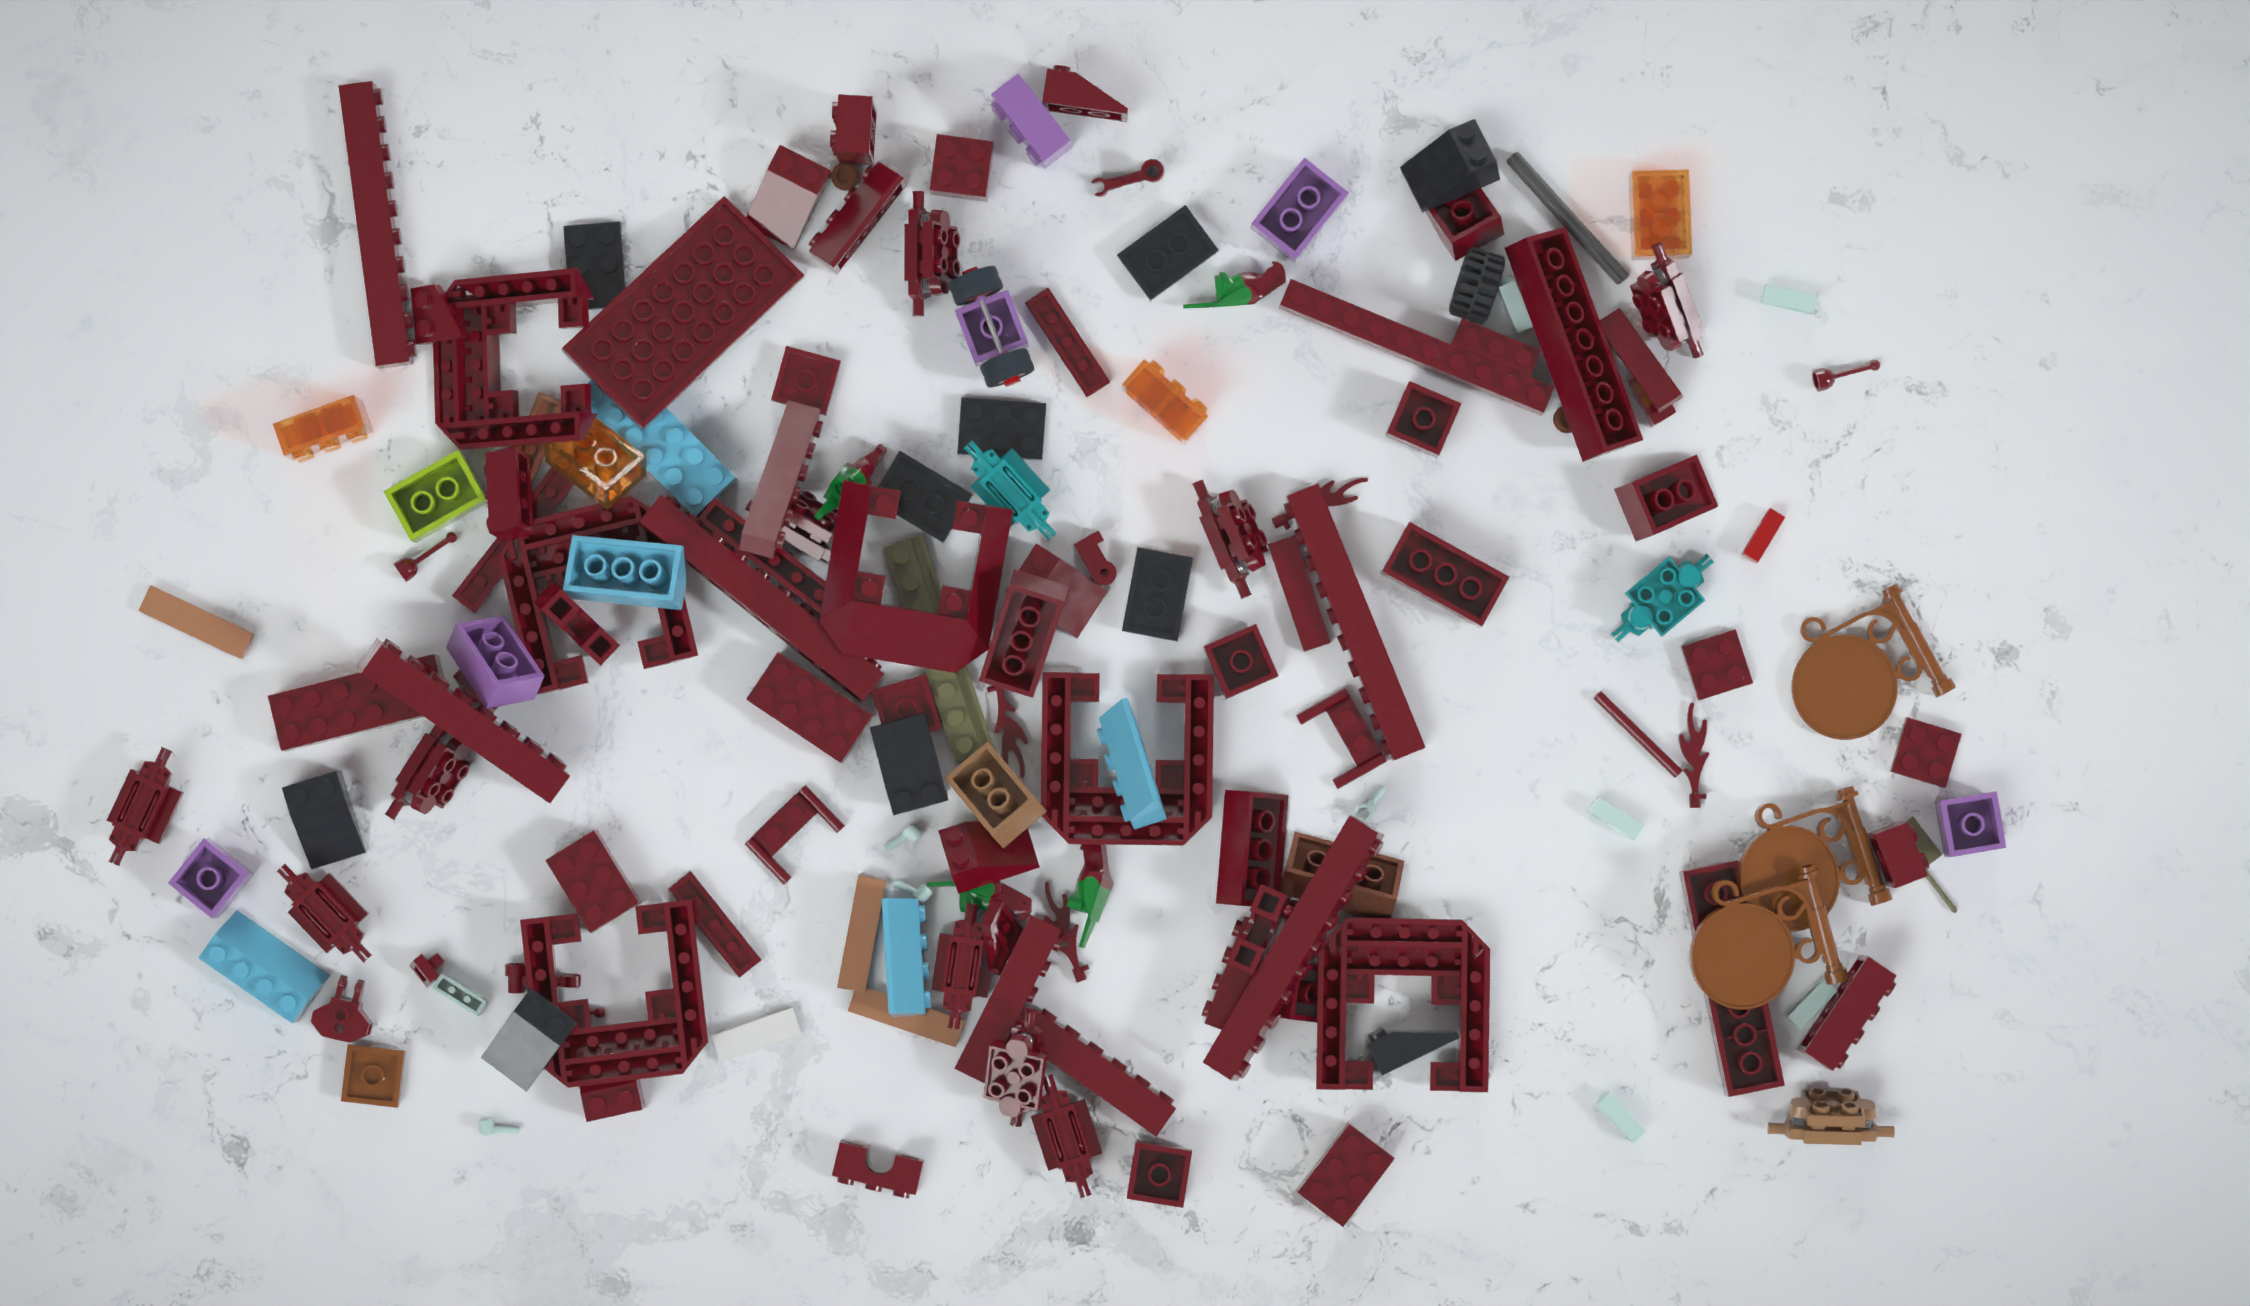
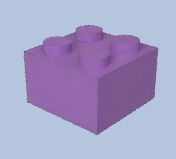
M1997 791L1934 801L1944 857H1956L2006 848Z
M203 838L168 884L210 918L217 919L244 888L254 873L211 838Z

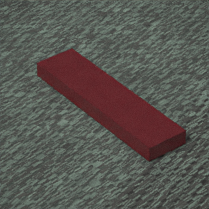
M1046 288L1025 302L1026 307L1086 398L1110 383V380L1049 288Z
M1620 308L1600 320L1608 343L1659 413L1683 398L1678 387Z
M1295 535L1268 544L1303 652L1330 644L1331 641Z
M692 871L668 888L677 901L692 899L695 923L739 978L762 960Z

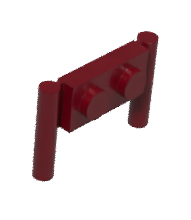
M1346 688L1296 715L1299 723L1303 725L1318 715L1327 712L1357 765L1332 780L1337 789L1387 762Z
M805 785L744 845L785 885L792 877L773 856L817 813L836 833L840 832L845 825Z

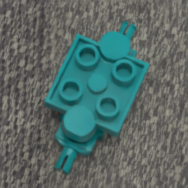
M971 440L969 445L974 451L968 445L963 449L975 460L971 470L979 478L970 485L974 492L987 505L1013 509L1010 526L1015 522H1020L1028 532L1038 529L1048 541L1052 536L1054 537L1057 532L1046 522L1050 512L1041 503V498L1050 491V488L1013 448L1000 458L993 449L983 453Z
M1705 554L1695 564L1685 560L1677 566L1670 557H1667L1624 593L1631 601L1629 603L1630 607L1620 614L1623 624L1610 633L1611 636L1614 638L1623 631L1615 638L1619 643L1630 632L1640 636L1650 628V630L1654 629L1660 637H1663L1706 601L1696 588L1705 582L1701 573L1713 564L1714 561L1710 559L1702 565V563L1710 558L1708 554Z

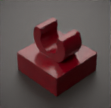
M438 953L428 961L421 954L409 966L426 988H428L438 979L439 975L435 970L441 967L445 961Z

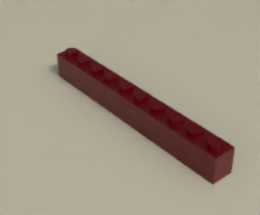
M373 81L338 85L375 366L379 369L413 365V357H417L415 340H410L409 329H413V318L411 312L406 310L405 301H409L410 296L408 285L403 284L402 273H406L404 256H399L398 245H402V235L400 228L395 227L394 217H398V206L396 200H392L390 190L395 188L393 173L388 172L387 161H391L389 144H384L383 133H387V123L385 116L380 115L379 105L384 104L382 90L377 88Z
M1290 279L1279 309L1539 416L1544 414L1554 390L1552 385L1293 279Z
M1317 483L1286 496L1287 503L1283 504L1288 519L1294 518L1298 529L1294 530L1295 537L1299 546L1305 545L1309 555L1304 557L1310 573L1315 571L1319 579V582L1315 583L1321 599L1326 597L1330 608L1326 609V613L1331 624H1337L1341 634L1336 636L1343 652L1348 650L1352 660L1347 662L1353 678L1359 677L1362 687L1358 691L1364 705L1370 704L1373 714L1369 715L1374 730L1380 729L1384 740L1380 741V745L1385 757L1391 756L1392 761L1426 748L1319 484Z
M660 495L637 525L661 544L683 546L685 563L857 701L862 702L884 676V673L880 671L882 666L876 660L842 654L822 624L813 617L815 612L804 603H801L800 606L791 599L793 595L781 585L775 587L768 581L771 577L759 567L754 570L746 563L748 561L746 556L736 549L733 552L724 546L726 541L714 531L709 534L701 527L703 522L695 515L690 513L687 516L679 510L681 505L671 496L667 495L664 498Z
M1349 815L1203 1060L1204 1064L1231 1081H1238L1239 1078L1243 1079L1251 1068L1249 1063L1254 1053L1258 1054L1265 1045L1266 1039H1264V1036L1269 1028L1272 1030L1277 1025L1281 1017L1278 1013L1284 1004L1287 1005L1292 1000L1295 994L1293 989L1298 979L1302 980L1310 969V965H1308L1313 954L1316 956L1324 946L1325 941L1322 939L1328 930H1333L1340 918L1337 915L1343 905L1347 906L1354 895L1352 889L1356 882L1362 881L1369 870V866H1367L1372 855L1375 857L1381 851L1384 844L1381 841L1384 837L1383 833L1357 817Z

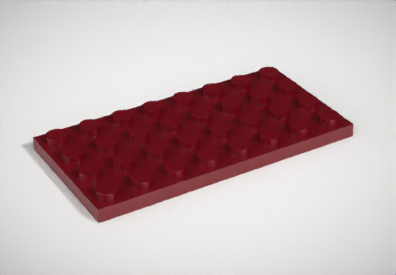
M723 196L589 322V327L582 328L566 343L561 351L643 431L788 294L805 275Z

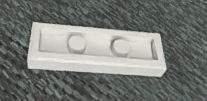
M792 1007L714 1034L712 1039L720 1062H724L802 1034Z

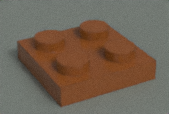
M347 1044L341 1101L399 1108L406 1050Z

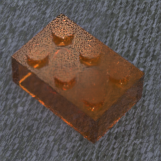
M1689 169L1632 171L1628 176L1631 260H1656L1651 246L1657 242H1663L1666 254L1670 259H1688L1692 255Z
M1144 359L1122 383V391L1186 446L1208 421L1209 416L1206 414L1208 408L1197 398H1194L1193 401L1185 395V387L1177 380L1173 379L1170 382L1164 377L1165 370L1157 362L1152 360L1149 363Z
M355 395L273 423L283 455L293 461L298 460V463L314 459V453L325 451V453L337 451L342 448V443L351 441L352 444L368 439L367 434L374 432L363 400Z
M595 418L582 441L544 444L545 462L606 510L647 476L646 456L598 418Z

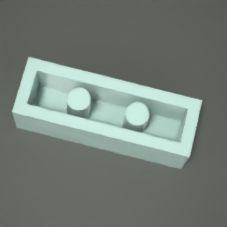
M1510 275L1501 279L1498 294L1513 329L1520 333L1533 327L1515 280Z
M1765 284L1760 303L1812 315L1815 311L1818 296Z
M1600 797L1596 798L1588 811L1594 817L1632 840H1636L1644 827L1642 823Z
M441 973L432 987L476 1016L481 1015L489 1000L446 973Z
M1821 978L1785 1017L1795 1027L1801 1029L1837 990L1832 985H1827L1825 978Z
M1608 1091L1596 1102L1597 1106L1631 1143L1634 1144L1646 1133L1643 1127L1611 1092Z

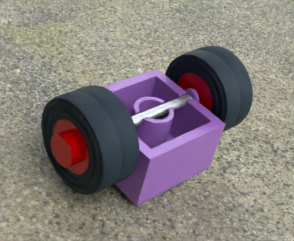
M987 266L980 269L973 267L963 271L961 276L949 282V289L957 306L969 304L956 309L955 313L975 366L980 365L986 386L988 388L1001 385L1009 387L1021 382L1020 378L1032 373L1035 369L1030 359V354L1026 347H1029L1009 291L1006 290L993 295L1003 288L997 268L995 266Z

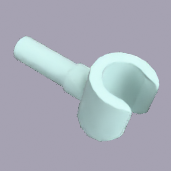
M1381 785L1366 803H1361L1357 806L1355 815L1360 808H1367L1369 815L1363 821H1368L1373 813L1372 808L1387 789Z
M911 824L898 837L885 844L884 848L888 852L906 838L914 844L924 832L916 824Z
M895 879L893 883L894 886L909 892V894L919 899L922 903L928 902L934 895V892L925 884H922L916 890L913 886L898 879Z
M493 1118L478 1121L479 1131L485 1136L500 1133L519 1134V1127H495Z

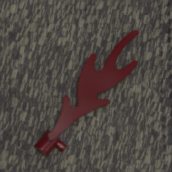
M1368 478L1353 480L1340 487L1334 493L1330 492V488L1335 481L1331 480L1321 487V491L1327 506H1341L1356 501L1358 496L1345 498L1343 493L1356 484L1367 482ZM1282 513L1271 518L1275 529L1284 526L1285 530L1291 528L1288 523L1287 514Z
M992 685L987 687L988 693L997 692L998 717L994 732L998 733L1001 728H1004L1002 735L1003 759L1008 764V753L1012 750L1019 762L1020 777L1024 778V760L1016 744V739L1020 738L1026 745L1028 744L1027 737L1021 726L1006 715L1007 710L1015 712L1016 709L1006 700L1002 691L1003 688Z
M1690 703L1687 712V729L1690 742H1686L1682 734L1678 735V740L1684 758L1693 767L1692 772L1687 768L1683 769L1691 787L1689 808H1701V799H1706L1707 796L1706 793H1698L1699 779L1709 752H1705L1702 756L1699 753L1703 748L1706 738L1707 720H1702L1701 729L1699 732H1696L1693 724L1694 703Z
M1045 882L1046 897L1057 919L1053 921L1048 915H1045L1044 919L1062 928L1060 935L1064 936L1063 941L1068 943L1069 947L1060 946L1059 950L1071 961L1074 967L1072 972L1076 983L1087 979L1084 971L1090 968L1088 964L1079 965L1077 955V932L1079 925L1075 924L1072 930L1069 929L1070 908L1067 907V895L1062 894L1063 907L1058 908L1052 898L1049 882Z

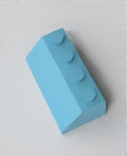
M572 535L563 591L574 600L682 610L686 588L683 546Z
M1121 699L1099 717L1101 728L1097 729L1101 745L1107 744L1109 753L1104 756L1109 771L1115 770L1117 779L1112 780L1117 796L1122 795L1125 802L1124 805H1120L1125 822L1131 821L1133 828L1138 829L1167 818L1136 718L1128 699Z
M882 898L888 1012L892 1017L927 1015L926 1008H931V992L925 991V980L930 979L929 962L923 961V951H928L927 934H922L921 923L926 922L925 905H920L919 899Z
M238 910L214 934L198 957L291 1023H296L300 1020L330 977V974Z

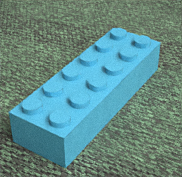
M591 380L587 383L591 384L592 413H597L596 418L697 518L700 517L714 497L719 499L738 480L668 408L642 431Z

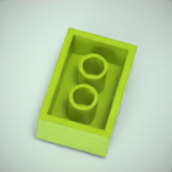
M460 450L454 451L383 491L410 541L414 543L423 540L487 504L485 491L464 453Z

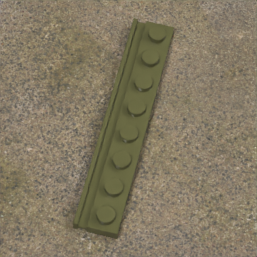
M923 534L883 547L903 607L937 613L941 587ZM967 665L956 673L924 668L955 762L958 763L966 760L987 741L995 749Z

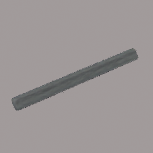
M1519 152L1513 153L1507 159V164L1617 285L1625 281L1629 274L1524 157Z

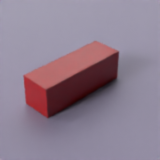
M1769 508L1741 555L1754 563H1758L1784 521L1785 516Z

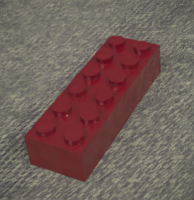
M431 654L416 658L426 667L425 672L431 675L435 671L444 677L439 655ZM361 672L268 695L280 749L283 752L424 718V716L361 674Z

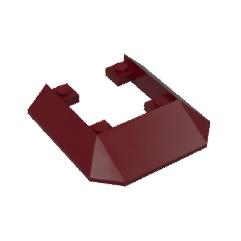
M568 268L454 280L445 292L446 299L457 315L454 317L460 328L466 330L468 338L433 343L435 424L459 450L584 440L597 416V413H592L591 384L561 385V413L519 416L518 390L501 391L499 335L517 334L516 307L558 303L559 329L589 327L588 300H594L579 269Z
M843 480L819 622L842 654L956 673L988 651L1013 509L957 500L952 529L979 534L970 589L942 585L937 613L881 603L886 575L859 571L858 567L867 515L896 519L901 491Z
M632 496L533 519V534L508 540L498 556L516 634L544 675L537 695L589 683L583 655L556 661L545 613L534 603L552 582H555L563 590L565 580L563 573H566L572 535L660 543L637 525L650 507ZM685 596L682 610L658 608L664 635L637 641L644 670L699 656Z
M1042 672L1041 805L1047 811L1042 817L1068 844L1183 846L1212 818L1214 674H1157L1156 703H1185L1184 760H1156L1155 782L1167 819L1134 829L1131 821L1125 822L1120 808V805L1125 804L1123 796H1117L1115 788L1098 787L1099 759L1070 758L1071 702H1099L1100 673Z
M692 899L635 906L638 935L667 932L673 988L646 991L648 1020L592 1027L588 999L560 1002L554 945L582 942L578 913L520 920L528 991L530 988H534L579 1022L545 1067L548 1073L567 1088L683 1074L708 1043Z
M1347 917L1324 939V946L1318 953L1316 1089L1373 1090V1061L1345 1060L1346 1003L1374 1004L1375 975L1431 976V1005H1458V1035L1460 1037L1458 1039V1062H1430L1429 1090L1488 1093L1490 948L1462 919Z

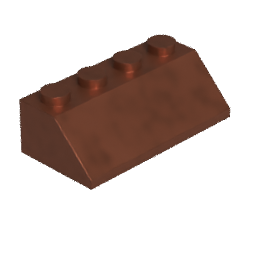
M1294 832L1279 892L1289 897L1300 899L1333 842ZM1381 854L1375 857L1372 855L1367 864L1369 870L1362 881L1356 882L1352 889L1354 895L1347 906L1343 905L1340 910L1367 918H1391L1398 898L1405 861Z

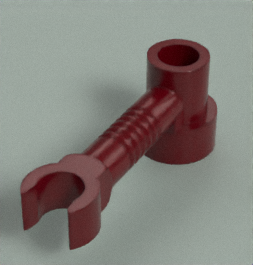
M1149 159L1143 163L1141 170L1108 179L1095 178L1091 183H1103L1104 190L1094 195L1096 197H1104L1109 191L1145 180L1150 183L1159 182L1164 177L1165 169L1160 161ZM1152 168H1158L1159 172L1156 176L1152 177L1149 175Z
M525 963L505 964V976H508V993H525V987H527ZM580 974L557 975L559 987L579 988L581 986Z

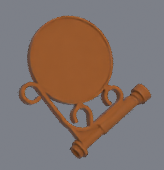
M1897 583L1881 591L1884 595L1882 597L1883 601L1888 599L1890 601L1871 611L1861 613L1816 638H1811L1806 634V625L1813 621L1820 625L1822 631H1825V623L1817 617H1810L1802 622L1800 626L1801 636L1804 640L1815 644L1803 653L1794 668L1791 680V694L1799 716L1815 732L1838 740L1857 739L1874 732L1888 719L1895 706L1898 693L1897 679L1909 682L1914 681L1920 677L1922 668L1927 677L1932 680L1933 687L1931 689L1936 698L1956 688L1952 678H1948L1946 673L1944 674L1919 626L1911 617L1899 595L1904 590L1902 587L1899 588ZM1869 615L1882 616L1892 622L1890 630L1884 639H1878L1873 635L1872 629L1878 622L1877 619L1871 621L1867 627L1868 640L1854 635H1835L1829 637ZM1896 629L1916 664L1917 672L1912 677H1906L1901 671L1902 664L1910 660V656L1901 658L1897 662L1895 670L1885 652L1876 645L1877 643L1888 642Z
M1853 786L1837 790L1838 796L1836 800H1843V802L1826 808L1813 809L1772 824L1764 822L1762 818L1763 811L1769 808L1773 811L1775 819H1782L1780 808L1772 803L1760 805L1756 809L1754 817L1757 825L1766 829V831L1756 836L1748 844L1740 858L1737 870L1739 895L1742 896L1771 886L1786 885L1802 880L1798 879V868L1808 864H1815L1816 868L1820 869V874L1815 877L1827 915L1836 902L1840 881L1846 885H1856L1864 878L1865 884L1869 885L1870 894L1867 896L1871 906L1892 900L1890 889L1886 888L1885 883L1882 881L1866 829L1863 827L1854 796L1859 795L1858 790L1855 791ZM1817 813L1830 814L1841 824L1832 838L1828 837L1824 831L1826 823L1831 820L1830 817H1825L1819 821L1816 828L1817 834L1802 827L1783 826ZM1845 833L1853 859L1845 860L1838 866L1837 860L1827 843L1840 840ZM1855 863L1857 875L1854 880H1849L1845 875V869L1849 864ZM1776 891L1743 902L1762 906L1775 913L1776 901L1785 894L1789 896V899L1783 903L1782 911L1785 915H1791L1801 901L1790 891ZM1805 911L1795 920H1782L1790 932L1809 929Z
M1808 864L1798 868L1799 873L1797 876L1798 879L1802 880L1786 885L1771 886L1739 896L1736 884L1729 880H1719L1713 885L1711 896L1717 904L1723 906L1711 912L1700 923L1693 935L1689 951L1690 969L1693 978L1707 997L1720 1005L1732 1009L1742 1010L1762 1006L1773 1000L1785 988L1792 975L1795 958L1803 963L1812 964L1821 956L1823 963L1826 964L1824 976L1827 985L1842 983L1849 979L1846 967H1843L1842 962L1839 960L1826 908L1823 905L1815 877L1820 874V869L1816 868L1815 864ZM1729 885L1732 889V895L1736 896V898L1722 901L1718 896L1720 887ZM1776 891H1790L1801 901L1791 915H1785L1782 911L1783 903L1789 899V896L1785 894L1776 901L1775 913L1762 906L1743 902ZM1805 911L1812 939L1809 937L1801 938L1794 947L1791 933L1782 920H1795ZM1813 941L1814 954L1810 958H1804L1801 954L1802 946Z

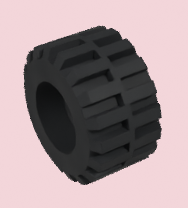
M1471 247L1467 251L1450 301V315L1481 325L1488 320L1506 264L1504 256Z

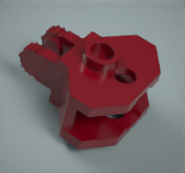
M341 975L335 996L331 997L330 1003L313 1010L310 1022L321 1036L351 1043L370 1035L373 1022L362 1009L364 1003L361 1000L365 980L358 979L354 987L353 998L350 1000L344 998L348 985V976ZM339 1023L343 1025V1032L338 1030Z

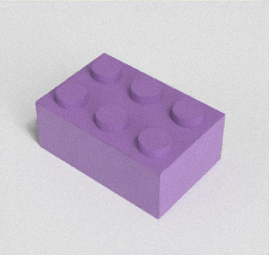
M1019 73L991 94L992 111L1001 122L1006 119L1009 123V133L1018 144L1023 142L1027 146L1026 154L1036 167L1041 164L1046 169L1071 149L1069 137Z
M1304 157L1253 220L1250 228L1295 263L1346 200L1349 192Z
M504 615L455 624L446 649L485 709L535 699L544 675Z

